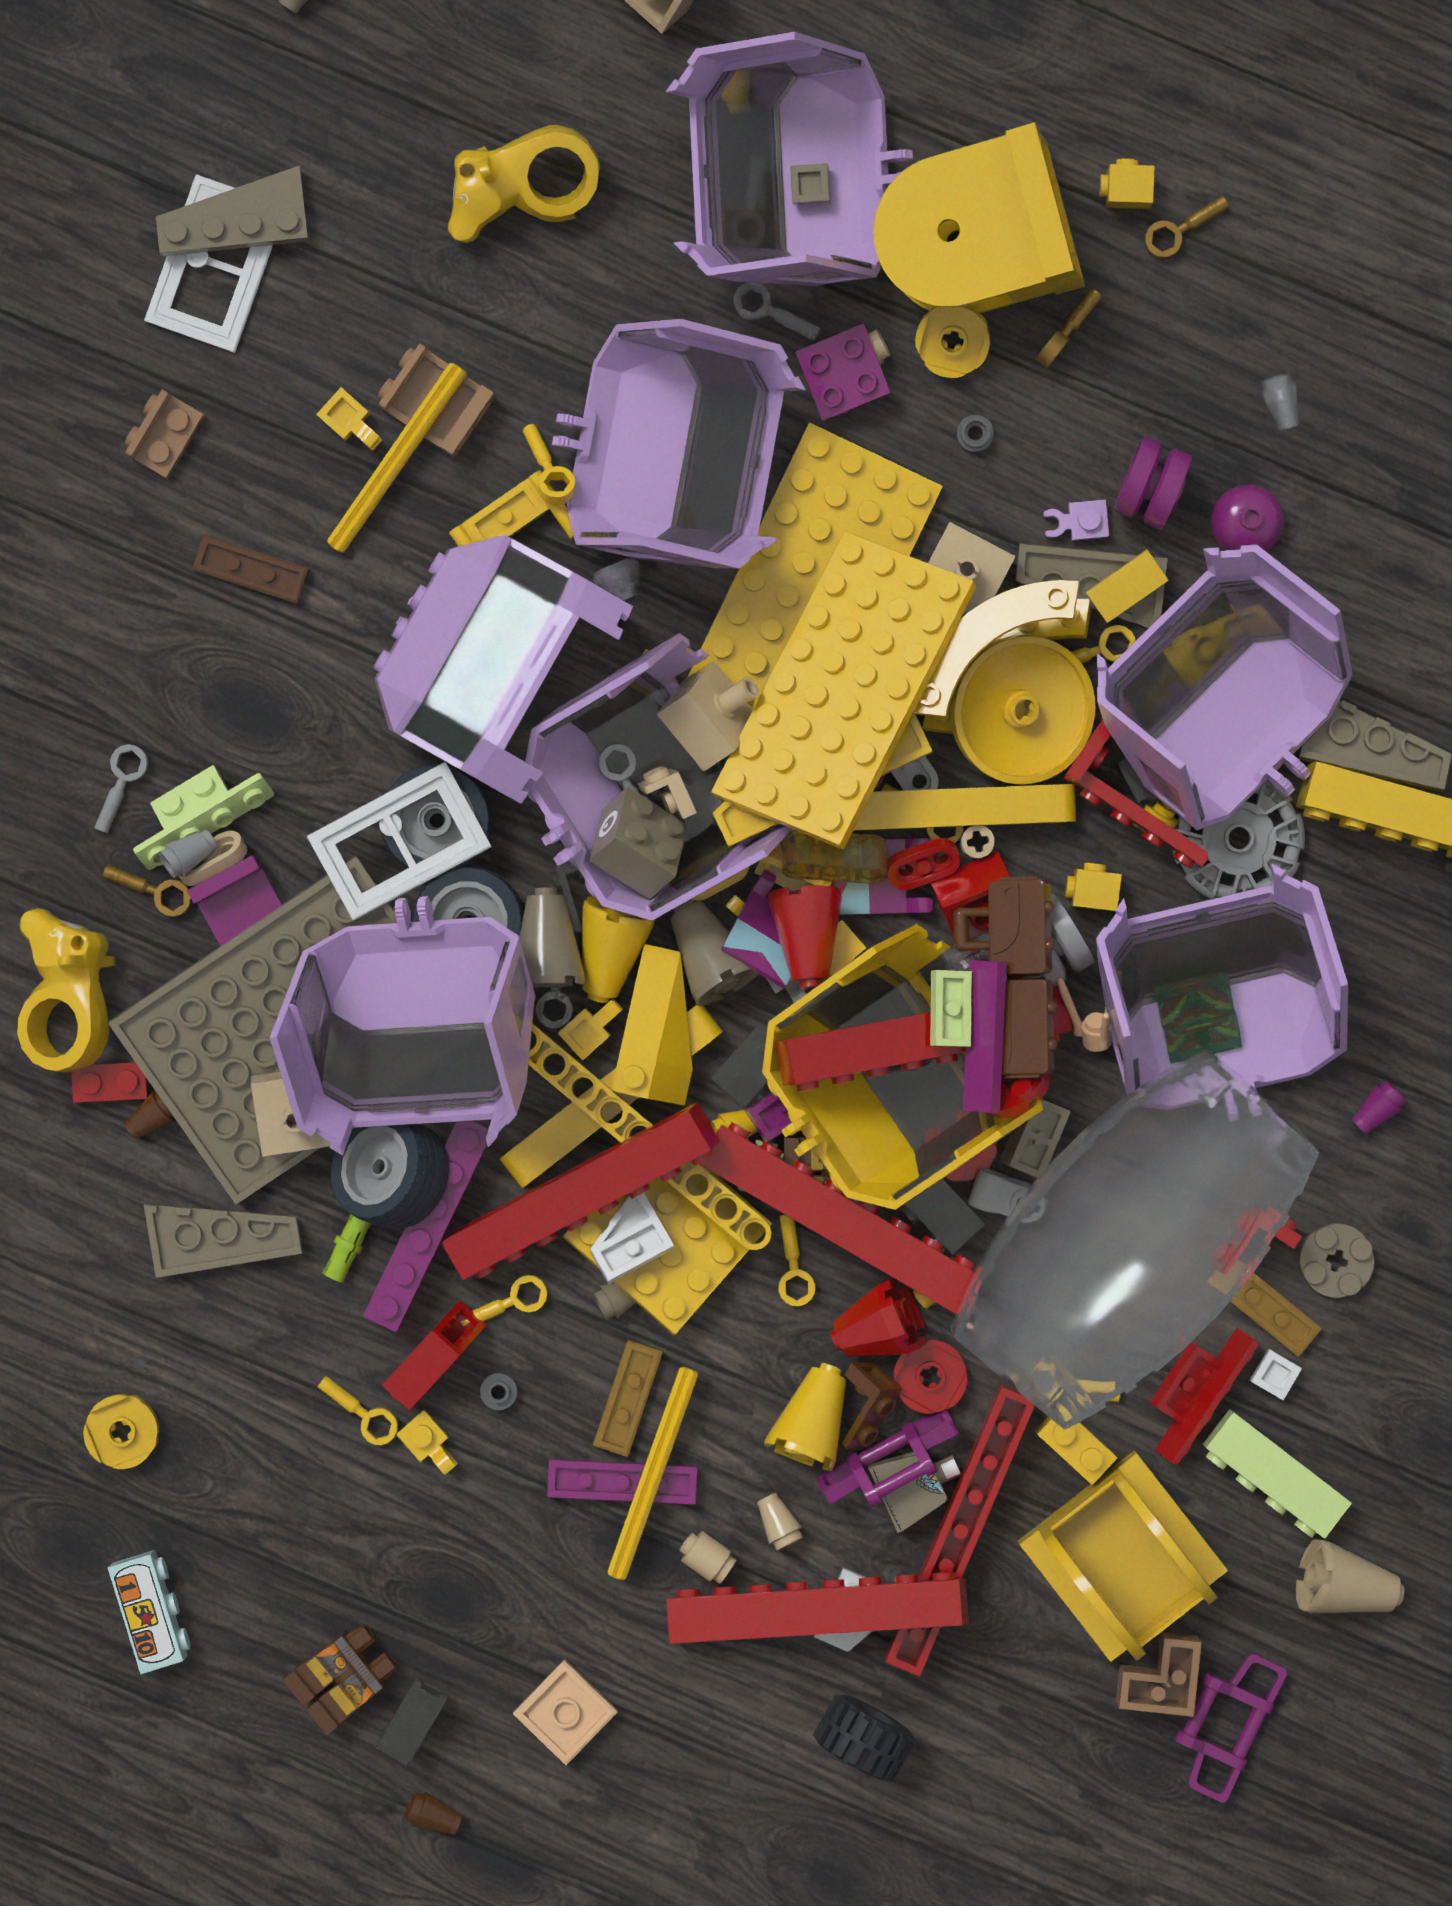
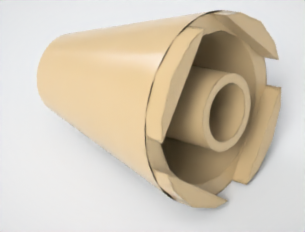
M1312 1540L1303 1554L1299 1568L1306 1569L1303 1581H1296V1600L1299 1608L1309 1613L1391 1612L1403 1601L1404 1586L1401 1584L1399 1576L1327 1540Z

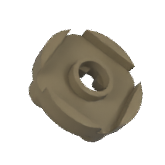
M1330 1223L1319 1227L1304 1239L1300 1247L1298 1263L1304 1279L1313 1290L1324 1296L1341 1298L1355 1295L1366 1285L1373 1272L1374 1255L1371 1243L1360 1231L1346 1224ZM1337 1250L1343 1251L1342 1258L1346 1260L1345 1266H1339L1337 1271L1330 1270L1331 1263L1326 1261L1328 1254L1335 1255Z

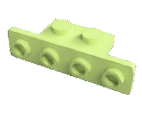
M212 765L150 803L164 830L134 847L133 851L148 870L163 865L159 852L165 849V844L202 832L205 829L211 834L220 828L226 827L236 818L251 809L261 806L266 800L274 796V792L260 773L228 790L220 773Z

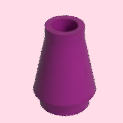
M1385 1080L1381 1085L1376 1084L1357 1114L1351 1119L1365 1134H1368L1375 1127L1403 1111L1401 1107L1407 1100L1390 1082Z

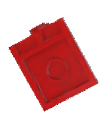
M1118 700V709L1125 714L1129 707ZM1102 720L1066 773L1064 779L1083 789L1079 795L1091 804L1098 807L1102 802L1114 811L1110 816L1129 828L1134 823L1143 829L1142 837L1154 846L1161 848L1164 843L1175 851L1173 858L1187 868L1192 869L1194 864L1201 868L1208 859V853L1205 849L1087 771L1089 767L1095 771L1109 751L1103 745L1109 736L1112 737Z

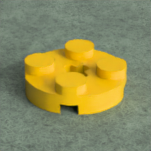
M969 305L952 308L933 306L919 323L915 339L917 351L925 362L926 367L933 373L946 378L965 376L966 373L972 372L975 368L977 369L986 359L990 347V332L987 320L975 308ZM951 331L958 332L959 337L964 340L963 344H956L954 349L948 348V341L943 339V335L950 334Z
M116 1394L104 1398L93 1407L87 1417L83 1431L85 1445L92 1457L100 1463L102 1462L116 1469L135 1467L146 1460L158 1444L159 1423L153 1409L139 1396ZM121 1421L123 1425L130 1426L131 1432L127 1434L129 1440L123 1442L121 1437H113L112 1431L116 1429L115 1422Z

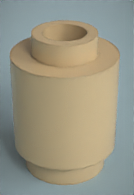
M701 1531L697 1536L691 1533L679 1549L684 1554L681 1562L709 1582L713 1579L720 1584L736 1562V1559L730 1555L731 1551L704 1531Z

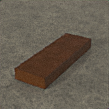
M204 534L192 567L193 571L295 604H299L310 571L309 568Z

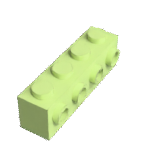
M1230 1409L1203 1443L1209 1450L1206 1455L1209 1460L1223 1470L1227 1465L1236 1470L1239 1474L1235 1479L1251 1492H1254L1258 1487L1266 1493L1268 1498L1265 1502L1281 1515L1288 1510L1296 1516L1298 1520L1295 1522V1525L1311 1538L1317 1532L1325 1539L1352 1504L1347 1498Z

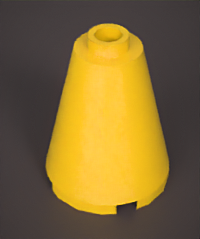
M593 896L587 897V900L584 901L582 916V966L585 974V985H582V990L588 993L587 998L596 1002L608 1003L609 998L618 997L655 925V919L651 921L604 907L597 898Z
M821 1363L820 1368L812 1367L766 1436L764 1446L770 1447L776 1444L774 1452L809 1466H813L815 1460L824 1462L822 1469L833 1471L837 1457L846 1379L840 1376L842 1370L826 1363Z

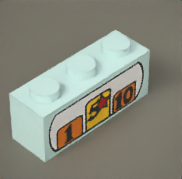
M152 1550L113 1562L108 1567V1571L140 1674L184 1661L188 1656L186 1650L191 1649L186 1629L179 1628L175 1616L180 1614V1609L174 1592L168 1593L164 1579H168L169 1574L164 1558H158L156 1551Z

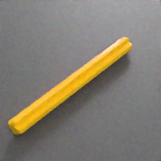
M449 363L328 538L327 543L339 552L346 551L466 377L464 369L455 363Z
M681 1367L676 1376L608 1568V1575L619 1580L627 1578L698 1377V1372L693 1369Z

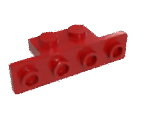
M1237 1328L1217 1358L1190 1341L1149 1402L1175 1419L1156 1447V1451L1174 1465L1179 1464L1181 1459L1190 1451L1192 1443L1201 1429L1210 1421L1212 1413L1224 1395L1231 1390L1234 1380L1244 1365L1251 1360L1259 1344L1257 1340Z

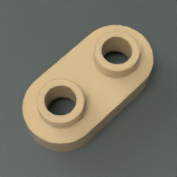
M226 831L213 837L217 849L213 850L185 876L178 875L183 884L196 886L241 862L247 853V845L240 834L236 831Z

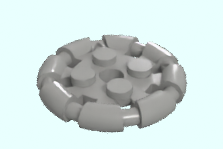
M1268 779L1254 792L1258 794L1256 804L1245 801L1227 820L1202 828L1201 835L1190 832L1192 826L1179 816L1178 824L1174 829L1205 849L1208 853L1207 860L1210 863L1201 868L1194 864L1192 869H1189L1181 864L1186 873L1184 877L1186 881L1203 896L1214 899V897L1220 898L1271 886V864L1285 870V874L1292 878L1297 872L1300 865L1297 862L1300 850L1305 848L1304 823L1301 814H1297L1290 803L1293 800L1290 795L1288 797L1284 795ZM1277 809L1283 822L1274 827L1267 814ZM1234 828H1243L1249 835V842L1243 849H1236L1229 843V833ZM1276 842L1286 845L1283 858L1273 855ZM1263 867L1267 878L1256 883L1251 873ZM1222 872L1235 875L1232 886L1219 883Z

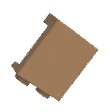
M421 343L415 350L410 347L406 351L398 365L402 370L395 380L389 378L378 393V397L381 398L378 404L380 408L404 425L408 424L448 366V363L431 353ZM466 376L424 438L455 458L496 398L495 394L482 384L480 386Z

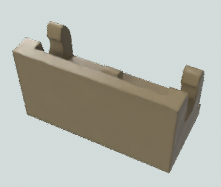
M1041 1099L1043 1111L1010 1133L999 1159L1000 1162L1041 1180L1044 1177L1071 1112Z

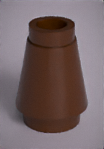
M153 1091L129 1119L124 1122V1125L130 1135L138 1140L142 1136L176 1121V1119L157 1092Z
M425 1791L423 1794L414 1792L406 1808L404 1819L411 1822L412 1827L455 1835L459 1828L462 1814L457 1813Z

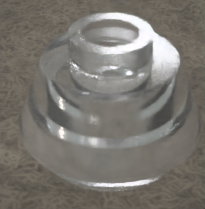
M632 557L624 559L594 572L592 581L595 585L612 595L625 600L637 595L635 587L641 585L640 562Z

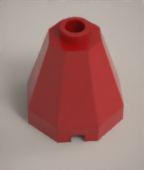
M893 1277L885 1279L833 1322L834 1329L831 1330V1338L836 1349L842 1350L847 1356L900 1355L916 1351L925 1345L926 1336H918V1329L924 1327L923 1317L908 1286L899 1287L897 1284L900 1281Z

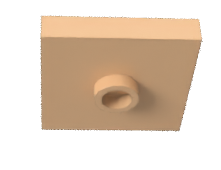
M564 1659L515 1709L513 1715L567 1765L613 1718L618 1710Z

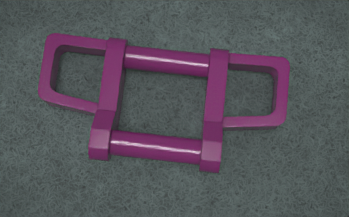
M945 1409L941 1412H934L914 1422L906 1423L901 1426L903 1430L860 1454L854 1452L846 1456L845 1460L834 1466L833 1471H827L821 1475L817 1482L828 1504L861 1487L871 1507H874L881 1503V1498L925 1474L929 1477L938 1472L926 1450L959 1433L948 1411ZM910 1444L919 1461L873 1485L865 1467Z
M1250 1652L1246 1655L1230 1681L1210 1673L1205 1674L1202 1681L1204 1688L1195 1704L1194 1717H1189L1184 1730H1179L1175 1737V1741L1196 1750L1188 1776V1784L1192 1789L1221 1803L1228 1800L1240 1771L1244 1770L1248 1762L1245 1758L1266 1713L1271 1714L1275 1705L1274 1700L1287 1676V1671L1282 1665L1259 1654ZM1253 1663H1259L1277 1672L1265 1698L1238 1685ZM1218 1692L1229 1695L1253 1707L1232 1751L1198 1736ZM1204 1754L1232 1766L1225 1785L1220 1791H1215L1197 1782Z

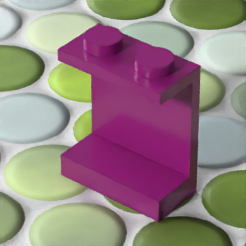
M254 855L187 890L193 903L198 904L220 946L282 905L260 862Z

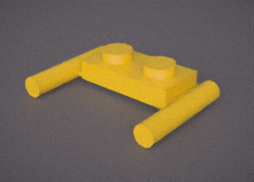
M541 470L532 474L528 479L449 532L458 546L500 535L511 537L550 509L568 537L572 539L574 536L566 506L564 504L551 505L541 498L538 485L539 477L542 474ZM549 483L547 485L548 489L550 491H555ZM496 574L487 587L491 594L503 586Z

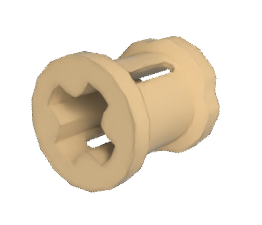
M974 825L967 828L960 838L962 852L973 859L987 856L994 847L993 833L983 825ZM972 832H978L980 837H986L987 844L982 845V852H976L975 847H968L967 840L973 838Z

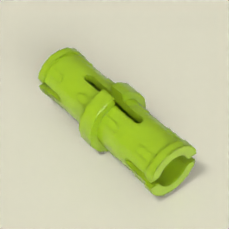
M350 1214L341 1235H337L334 1240L336 1246L322 1274L344 1283L356 1254H361L363 1246L361 1244L371 1223L362 1221Z

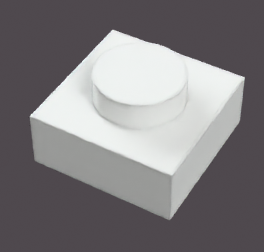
M1268 1348L1250 1381L1284 1400L1302 1368Z

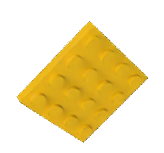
M708 1170L712 1175H714L718 1180H720L725 1186H727L731 1191H733L738 1197H740L744 1202H746L750 1207H752L757 1213H759L763 1218H765L760 1212H758L751 1204H749L742 1196H740L733 1188H731V1187H730L724 1180H722L717 1174H715V1173H713L712 1171ZM694 1174L688 1179V1190L693 1195H703L708 1189V1180L701 1174ZM657 1178L648 1183L651 1188L644 1192L674 1244V1249L615 1280L614 1283L674 1336L749 1249L739 1243L667 1181L662 1182L660 1178ZM629 1194L617 1199L619 1205L602 1215L599 1214L598 1210L588 1214V1221L572 1231L568 1230L563 1236L566 1241L598 1269L599 1267L591 1255L590 1249L598 1237L606 1230L610 1220L620 1210ZM730 1198L720 1199L716 1204L717 1215L722 1219H732L737 1213L736 1203ZM758 1222L749 1223L744 1229L745 1238L754 1244L765 1232L763 1225Z

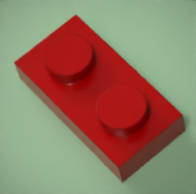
M136 1062L92 1064L91 1066L71 1071L73 1103L146 1099L149 1096L148 1079Z

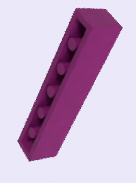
M478 1120L456 1121L445 1144L449 1163L445 1192L438 1202L439 1204L429 1216L421 1220L420 1223L404 1229L363 1317L394 1332L400 1329L488 1146L486 1141L488 1125Z

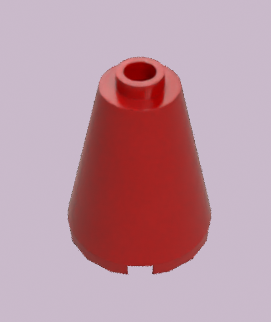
M824 885L801 886V890L791 891L790 895L789 888H782L768 893V904L789 974L793 983L800 984V989H814L830 978L842 903V890H838V887Z

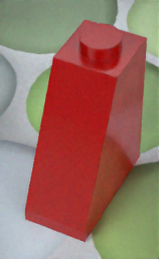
M459 1300L382 1386L390 1392L397 1402L402 1403L410 1410L487 1324L479 1320L473 1314V1311ZM461 1321H469L467 1325L462 1326Z

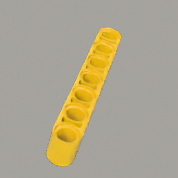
M1075 784L873 792L853 831L1075 822Z
M695 1005L687 1012L691 1056H693L721 1034L723 1030L704 1006ZM616 1068L601 1079L610 1089H612ZM594 1086L590 1087L578 1098L583 1100L589 1098L594 1092ZM615 1092L629 1105L639 1098ZM571 1102L499 1160L521 1188H523L602 1126ZM616 1102L607 1103L602 1109L604 1120L608 1122L620 1113L622 1108Z

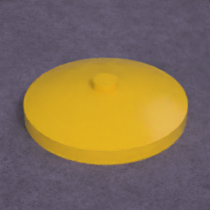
M1014 635L996 640L980 652L970 663L954 690L950 703V721L954 738L966 759L975 768L994 779L1012 784H1032L1047 780L1072 764L1085 747L1095 719L1094 689L1082 663L1062 645L1033 635Z

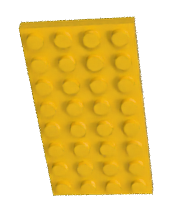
M809 422L759 527L758 536L773 537L778 540L769 547L762 548L750 557V561L739 568L701 648L710 656L692 666L688 677L711 661L717 664L733 685L741 681L742 678L749 677L756 683L759 689V696L748 702L754 709L844 532L910 556L943 486Z
M844 532L739 736L740 745L728 757L711 793L716 798L844 850L977 588L975 582Z

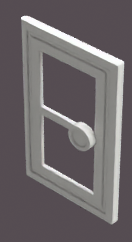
M196 174L185 206L234 188ZM273 245L250 247L243 269L210 258L208 252L167 256L144 321L235 353ZM187 262L194 268H202L205 265H209L240 276L223 326L171 309Z
M446 761L307 835L353 921L492 847ZM438 790L464 839L416 864L399 833L402 821L394 812ZM380 820V830L387 836H393L409 868L362 893L335 844Z

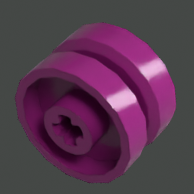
M1143 436L1129 466L1113 511L1131 518L1137 514L1143 499H1146L1148 502L1143 513L1144 524L1162 530L1171 510L1175 509L1181 496L1192 455L1174 448L1167 454L1162 467H1158L1157 464L1162 453V444Z

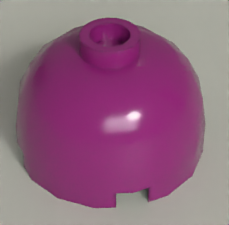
M1249 484L1235 486L1224 492L1213 505L1209 522L1214 541L1223 551L1239 550L1241 546L1257 544L1264 551L1269 552L1281 538L1284 528V515L1280 503L1273 494L1265 488Z

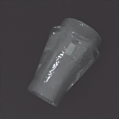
M1290 373L1262 380L1263 390L1260 393L1277 423L1278 430H1285L1300 425L1296 381H1292Z

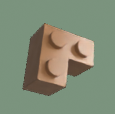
M1161 1632L1156 1668L1119 1665L1116 1703L1119 1709L1194 1717L1202 1644L1198 1636Z

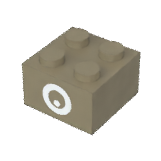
M627 786L602 809L589 861L643 896L651 899L676 877L687 824Z

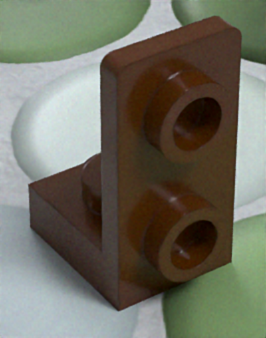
M873 1361L851 1363L845 1373V1376L854 1384L855 1390L868 1398L842 1442V1445L847 1449L867 1447L876 1440L880 1425L885 1417L894 1410L896 1406L895 1400L902 1390Z

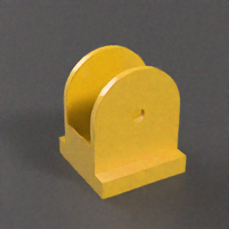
M1035 122L1007 130L1004 136L918 161L902 171L891 182L879 202L873 231L879 262L889 279L914 303L928 311L933 306L952 308L969 305L979 313H984L1055 292L1058 295L1085 287L1049 147ZM960 232L954 241L948 242L949 237L953 233Z
M1135 1450L1100 1476L1093 1485L1087 1486L1018 1540L1022 1549L1110 1662L1126 1650L1138 1661L1146 1654L1142 1646L1203 1599L1209 1605L1214 1602L1218 1597L1209 1585L1228 1571Z

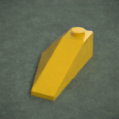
M644 944L611 1091L685 1105L693 1067L681 952Z

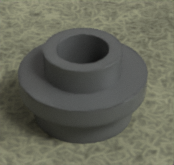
M981 415L967 416L960 422L957 428L959 444L970 452L985 450L989 447L994 437V429L991 422ZM976 427L981 430L982 437L979 440L975 441L969 438L968 431L971 428Z
M491 1374L481 1385V1399L486 1406L493 1410H504L514 1403L517 1397V1385L507 1374ZM501 1385L505 1388L506 1394L503 1398L498 1399L492 1395V1388L494 1386Z

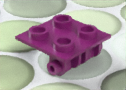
M864 323L796 351L822 421L834 416L835 418L849 413L848 410L891 393Z

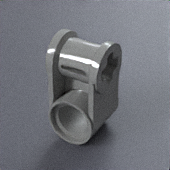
M978 1169L968 1200L970 1206L1022 1221H1030L1040 1215L1043 1210V1200L1030 1183L1011 1178L991 1169ZM1027 1194L1031 1199L1030 1203H1023L1020 1207L1017 1203L1018 1198L1024 1199Z

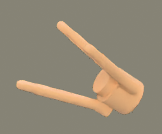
M1059 978L1056 982L1065 1006L1070 1013V1018L1074 1025V1035L1081 1036L1084 1047L1090 1051L1100 1052L1108 1049L1112 1040L1109 1028L1110 1014L1107 1013L1106 1006L1104 1014L1091 1013L1082 1022L1064 980Z

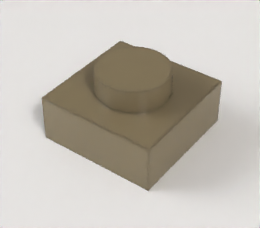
M827 163L790 166L793 205L830 203L829 166Z

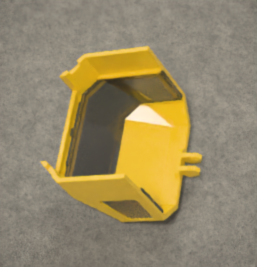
M918 924L874 945L770 1020L767 1027L762 1069L770 1091L780 1098L788 1110V1116L792 1122L781 1130L785 1137H788L801 1130L807 1138L794 1150L796 1154L800 1157L811 1150L818 1159H821L830 1172L833 1184L839 1190H842L847 1198L894 1210L1043 1111L1042 1101L1038 1096L1029 1104L1032 1109L1014 1118L1004 1119L995 1116L993 1113L963 1110L965 1052L957 1053L958 1060L948 1063L936 1064L935 1058L923 1060L924 1067L902 1071L901 1064L889 1066V1074L867 1078L866 1071L853 1073L854 1081L832 1085L831 1078L818 1080L819 1088L797 1091L796 1085L783 1086L775 1041L931 1012V988L919 970L949 950L951 946L942 940L937 944L927 939V930Z

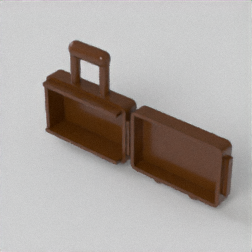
M1037 876L1000 877V881H992L988 885L989 907H960L954 911V947L959 952L989 950L990 961L1007 962L1001 1075H1004V1078H1041V1074H1050L1054 1071V1051L1058 1046L1054 1040L1053 1013L1057 1009L1056 1004L1053 1002V985L1048 979H1040V974H1048L1052 971V950L1055 948L1051 932V913L1054 911V904L1051 902V885L1048 880L1037 879ZM989 916V941H969L968 917Z

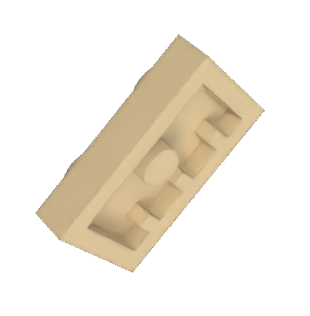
M662 765L643 774L645 780L638 783L640 790L649 794L663 787L664 790L658 793L667 812L675 813V815L682 819L697 813L678 771L667 769V767L664 768Z

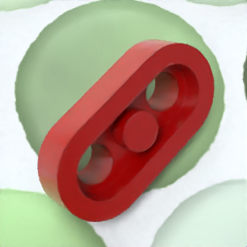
M936 838L897 852L887 862L888 879L897 889L911 890L950 876L958 869L960 864L958 848L949 839ZM938 852H945L941 857L934 856ZM905 864L911 865V866H910L909 868H907V869H900V868H899L900 866L905 865Z

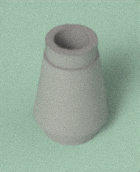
M205 829L202 832L165 844V849L159 852V856L166 870L175 878L180 874L185 876L213 850L217 849V845L210 832Z

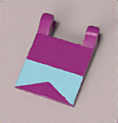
M930 839L848 840L844 850L831 845L832 870L837 872L832 881V886L842 890L840 915L932 912L933 900L931 898H907L906 890L895 888L890 883L887 874V862L892 855L928 842ZM906 864L900 866L899 868L906 869Z
M765 869L761 876L755 879L751 891L720 950L742 962L779 987L784 988L790 979V974L768 899L765 898L777 877Z

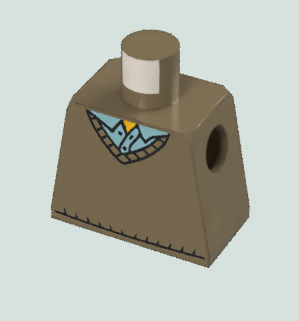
M914 1452L876 1461L869 1465L868 1468L875 1484L919 1460ZM953 1455L933 1463L938 1472L929 1477L925 1474L882 1498L897 1533L905 1530L948 1500L942 1484L961 1476Z

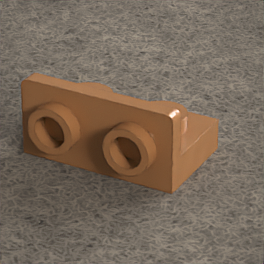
M162 389L158 396L153 394L143 410V413L146 414L144 421L140 427L134 426L131 429L124 445L128 447L125 454L168 479L205 415Z

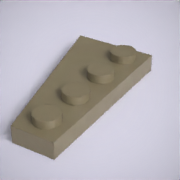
M300 165L156 216L160 256L308 241Z
M1019 543L1015 580L1026 585L1058 580L1079 581L1077 599H1090L1086 593L1088 589L1137 555ZM1152 556L1166 576L1168 558ZM1165 583L1117 617L1147 628L1151 627L1162 614ZM1092 602L1091 608L1097 609L1094 603Z
M1339 700L1330 718L1299 749V760L1311 763L1317 761L1360 774L1437 792L1445 790L1452 756L1451 753L1411 733L1406 734L1390 726L1389 722L1379 717L1374 718L1356 709V706L1344 700Z
M144 1205L156 1278L303 1253L297 1216Z

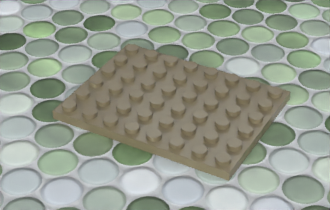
M356 855L345 862L362 893L376 886V883ZM328 874L114 1017L108 1023L235 1205L320 1149L315 1148L262 1157L251 1090V1076L280 1072L270 1041V1035L302 952L345 927L397 923L395 911L389 902L353 921ZM307 977L297 1007L309 1040L315 1001ZM326 1020L320 1065H325L328 1085L356 1102L391 1100L482 1040L481 1036L363 1043Z

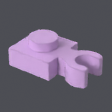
M1106 499L1069 503V514H1063L1056 509H1049L1043 512V518L1053 517L1057 519L1059 524L1056 530L1045 531L1046 538H1057L1064 531H1070L1071 541L1109 537Z

